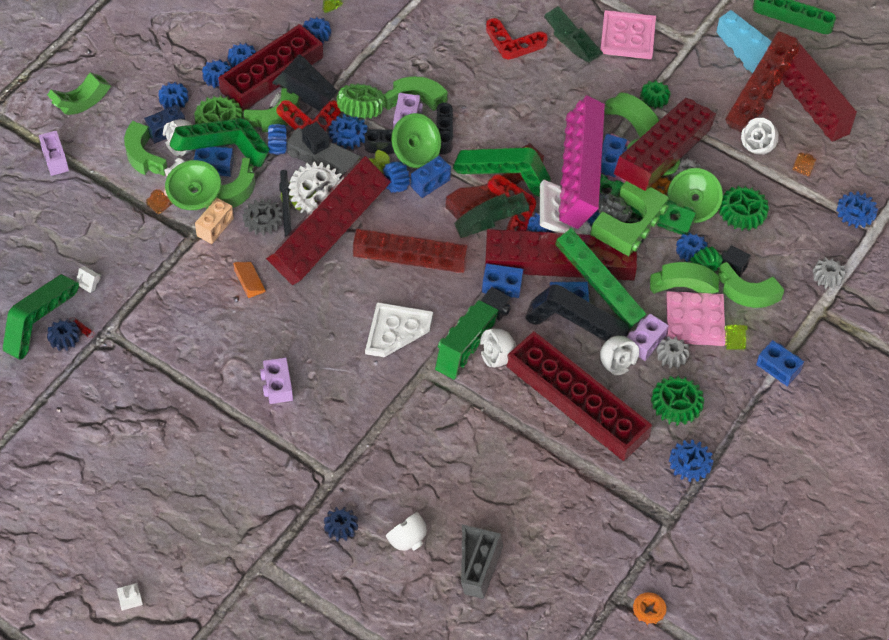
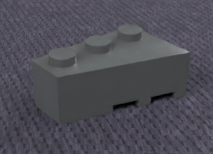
M462 524L461 584L465 595L481 599L485 598L503 549L500 533Z

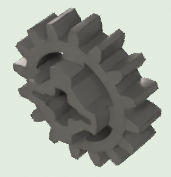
M599 193V213L603 211L619 221H629L633 210L630 209L631 206L626 205L627 203H625L624 199L612 194Z
M261 198V202L255 199L253 205L248 203V208H244V226L248 227L249 232L255 230V235H258L259 232H262L263 236H265L266 232L271 235L273 229L278 231V225L282 226V208L278 207L277 202L271 204V199L267 202H264L263 198Z

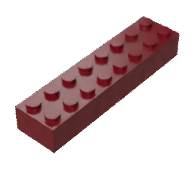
M685 97L619 156L614 174L646 191L711 130L717 113Z
M364 156L342 176L266 259L291 285L301 281L391 182Z
M487 229L485 267L486 264L523 269V275L584 278L555 245L556 240L564 233ZM577 234L616 280L635 281L637 251H633L628 257L592 235Z
M535 331L507 355V368L622 461H625L650 437L651 423Z

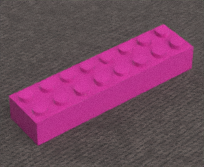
M588 95L582 101L580 100L574 110L570 111L566 116L567 125L565 128L561 202L558 211L560 212L559 221L576 229H579L599 209L605 104Z

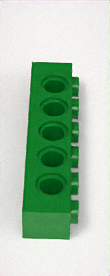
M601 174L599 193H602L605 188H610L612 191L609 194L619 197L624 183L615 180V182L608 180L607 176ZM668 200V210L664 215L659 216L660 219L656 226L679 235H687L695 222L696 213L689 207L684 206L682 208L677 206L675 202ZM631 206L630 209L633 210L631 216L637 219L641 218L642 220L641 213ZM673 214L680 216L678 220H672L670 217Z
M572 228L556 240L555 245L620 320L629 326V330L637 325L642 318H645L646 313Z

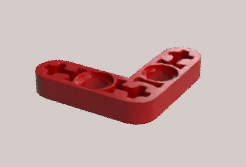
M491 18L486 22V32L504 59H514L547 46L548 36L544 32L539 31L512 40L499 19ZM498 37H504L505 40H504V41H499V40H497V38H498ZM526 43L529 46L523 48L520 46V44Z
M288 100L282 101L276 108L277 114L294 130L297 128L304 129L307 125L317 121L326 131L331 125V121H334L341 113L337 101L334 100L329 101L313 121ZM285 107L288 108L286 112L283 111ZM332 107L335 109L331 115L327 114ZM295 118H301L303 120V125H298L295 121ZM319 118H324L327 125L320 124Z
M494 175L487 183L489 190L515 207L506 230H514L515 227L519 226L516 231H526L529 219L532 217L536 207L535 198L503 176ZM509 190L515 193V198L509 195ZM518 213L524 216V221L518 218Z

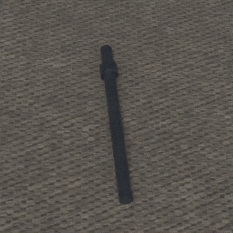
M281 170L279 191L282 193L284 235L286 238L292 231L289 201L290 188H288L290 183L288 182L287 170Z

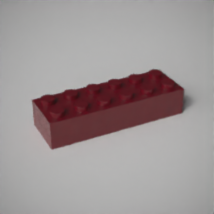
M298 24L218 77L220 92L224 96H228L230 100L234 99L236 103H239L241 110L244 111L281 86L280 84L276 86L272 82L299 54L311 65L322 59L323 43L301 24Z
M797 39L780 45L773 67L774 73L780 77L785 87L789 88L794 98L802 104L804 110L811 115L814 122L819 125L825 136L832 142L850 135L857 111Z

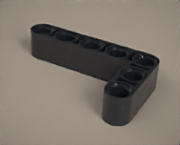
M443 102L437 106L436 126L441 137L439 154H448L452 151L453 108L451 104ZM372 129L366 131L364 135L365 150L368 153H376L377 150H381L386 154H395L392 146L393 130Z
M556 284L549 286L531 300L525 316L529 323L539 325L554 313H557L605 342L614 336L627 337L629 332V326Z

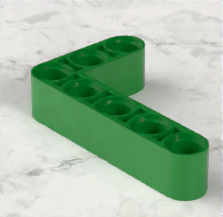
M754 0L752 6L753 11L758 14L825 35L832 33L836 21V16L832 12L794 0Z
M242 118L178 126L175 128L170 140V147L176 151L236 144L245 158H250V164L256 167L263 166L269 153L268 146L250 122Z
M532 148L461 150L453 165V169L459 174L521 173L531 193L540 197V183L543 180L551 182V177L538 153Z
M60 274L13 305L7 315L3 352L19 360L24 359L29 351L33 324L72 298L78 291L79 282Z

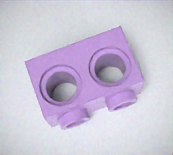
M399 93L393 129L402 117L413 113L422 114L423 103H420V95Z
M57 131L39 135L41 148L50 175L68 172L66 157Z
M649 314L646 319L642 318L637 329L631 331L627 336L639 347V358L644 361L647 360L659 346L661 340H664L667 336L669 325L652 314Z
M279 358L263 361L264 369H260L262 381L266 380V385H263L264 397L269 398V404L293 401L287 359Z

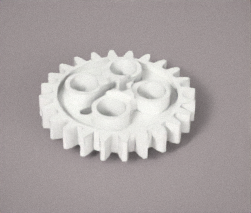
M313 162L311 166L306 163L304 167L300 166L298 171L294 172L290 179L291 183L288 186L291 189L289 195L293 196L291 202H297L295 208H302L300 213L307 211L308 214L317 204L314 200L320 201L340 180L339 178L342 174L336 175V168L329 170V164L325 168L322 162L319 166Z

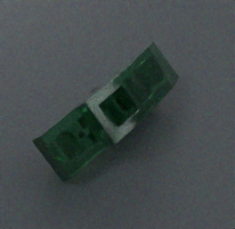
M559 6L545 14L544 18L554 29L553 34L576 56L590 63L603 55V52L582 28L578 29Z
M523 193L506 198L505 194H502L474 207L461 216L454 224L459 237L463 238L495 227L496 221L529 211V205Z

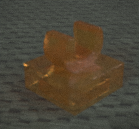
M800 152L792 170L809 177L817 159L813 158L811 154Z
M160 189L153 191L151 196L146 199V204L158 214L173 204Z

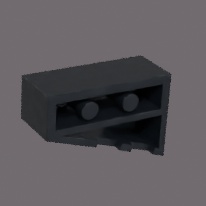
M301 54L272 82L276 86L280 84L287 89L286 92L290 94L295 93L300 96L301 101L318 111L338 92Z

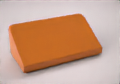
M252 262L233 263L234 271L248 298L266 292Z

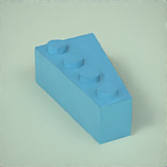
M732 10L719 18L717 34L728 47L733 49L734 55L741 59L744 63L743 66L752 73L754 80H757L774 67L779 46Z

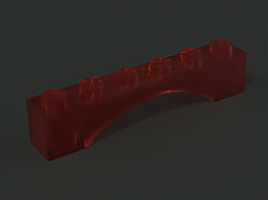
M528 143L527 145L522 147L534 149L538 153L543 163L544 155H542L531 143ZM504 173L501 175L515 185L524 181L521 173ZM487 184L477 187L459 188L446 196L445 208L460 222L464 218H469L478 209L484 208L493 199H498L499 196L491 192Z

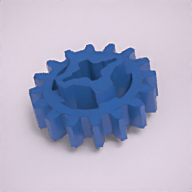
M343 114V118L337 116L336 121L332 120L331 126H329V138L332 139L333 144L337 143L339 147L344 146V149H347L348 146L354 149V145L360 147V142L364 143V135L368 131L367 125H365L364 120L359 121L357 117H346L345 114Z
M857 191L854 195L852 192H849L848 196L844 194L842 199H839L836 211L839 212L838 217H843V223L849 222V227L855 224V228H858L859 225L865 228L866 223L871 225L872 221H875L878 208H876L877 203L871 202L872 197L866 198V193L860 195L859 191Z
M683 440L682 446L677 443L675 449L672 448L669 462H671L670 469H675L674 475L680 474L681 480L687 477L688 482H691L692 478H695L698 482L700 476L705 479L707 473L711 472L713 464L711 459L712 453H707V446L701 447L702 442L696 445L694 440H691L690 444Z

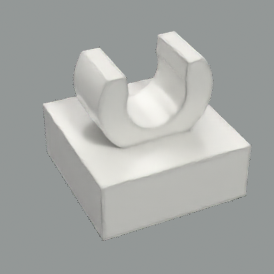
M83 266L79 268L76 281L79 282L81 288L91 293L95 291L101 275Z
M137 583L117 588L122 610L143 605Z

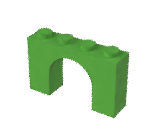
M626 181L621 187L619 197L624 199L625 203L637 209L643 219L637 223H624L602 211L594 221L590 235L629 257L633 251L636 252L641 245L640 241L648 237L650 228L657 225L660 219L659 216L667 212L669 197L652 187L644 191Z

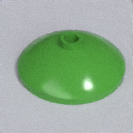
M413 113L402 117L396 123L392 133V146L396 156L403 164L411 168H420L438 157L441 148V137L437 126L430 118L422 114Z
M199 160L186 161L177 165L170 171L165 182V191L168 199L175 206L184 210H198L210 205L218 197L221 190V179L217 170L209 163Z
M691 168L680 172L673 178L669 185L667 196L669 197L668 200L675 202L677 206L682 208L686 206L693 209L696 213L694 223H701L709 220L718 212L723 200V191L720 182L712 173L704 169ZM694 195L699 196V199L697 201H694L692 199Z

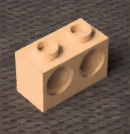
M216 198L195 222L197 236L213 244L234 219L232 205Z

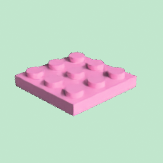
M605 10L600 54L652 59L656 16Z
M667 291L666 321L667 325H669L667 337L669 336L671 339H674L677 336V340L684 339V344L725 346L723 294Z

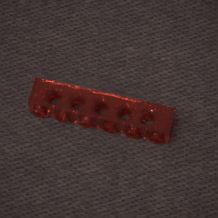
M780 31L777 32L725 119L730 128L742 133V130L746 128L750 120L758 118L763 113L766 102L772 98L775 87L781 83L784 72L790 68L793 57L799 53L800 45L797 38Z
M356 229L353 241V257L464 273L468 245Z

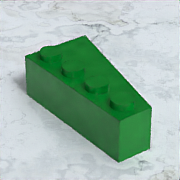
M480 300L474 306L471 305L466 315L461 316L455 327L452 326L448 335L439 341V353L435 370L455 380L459 374V367L464 368L470 354H474L477 350L483 332L492 329L495 325L498 309Z

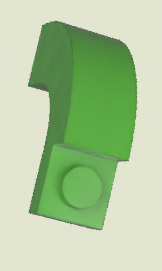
M89 73L83 83L75 90L60 92L51 89L47 95L52 100V104L60 108L64 114L74 115L84 112L97 104L108 92L111 85L101 75Z
M416 76L401 78L394 81L393 89L384 94L385 108L390 110L395 107L399 93L420 95V101L435 111L440 103H447L448 91L439 83L428 78Z
M282 88L281 99L275 107L268 110H244V119L250 122L253 127H262V133H267L270 125L280 124L287 126L289 124L277 114L276 108L284 100L292 102L299 108L300 96L295 93L290 94L286 92V88ZM287 107L283 109L284 112L288 110Z
M619 93L615 98H610L605 102L604 115H620L626 118L634 126L640 138L659 122L653 110L633 95Z
M132 121L124 136L129 163L143 175L150 170L155 174L165 176L164 170L167 168L166 159L150 154L143 149L150 139L148 126Z
M250 158L242 159L240 173L236 180L229 184L221 185L217 198L232 205V208L245 202L255 188L254 167L250 164Z
M688 262L669 263L662 265V271L650 275V290L655 294L673 287H687L695 290L697 293L714 294L719 292V276L711 269L699 264Z
M727 262L720 265L718 276L719 280L724 284L723 293L732 301L746 307L762 308L782 300L784 289L774 277L760 283H750L741 279Z

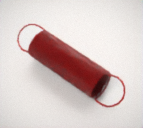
M75 318L74 321L77 327L88 337L91 329Z

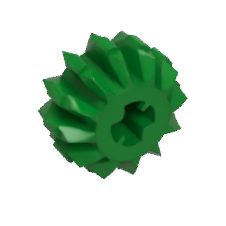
M656 80L654 82L648 81L642 87L640 99L649 107H653L654 110L657 107L662 109L664 105L668 104L671 93L668 85H664L663 81L660 83Z
M706 246L702 250L699 249V252L694 253L690 263L705 266L715 272L718 271L723 259L713 246L709 248Z

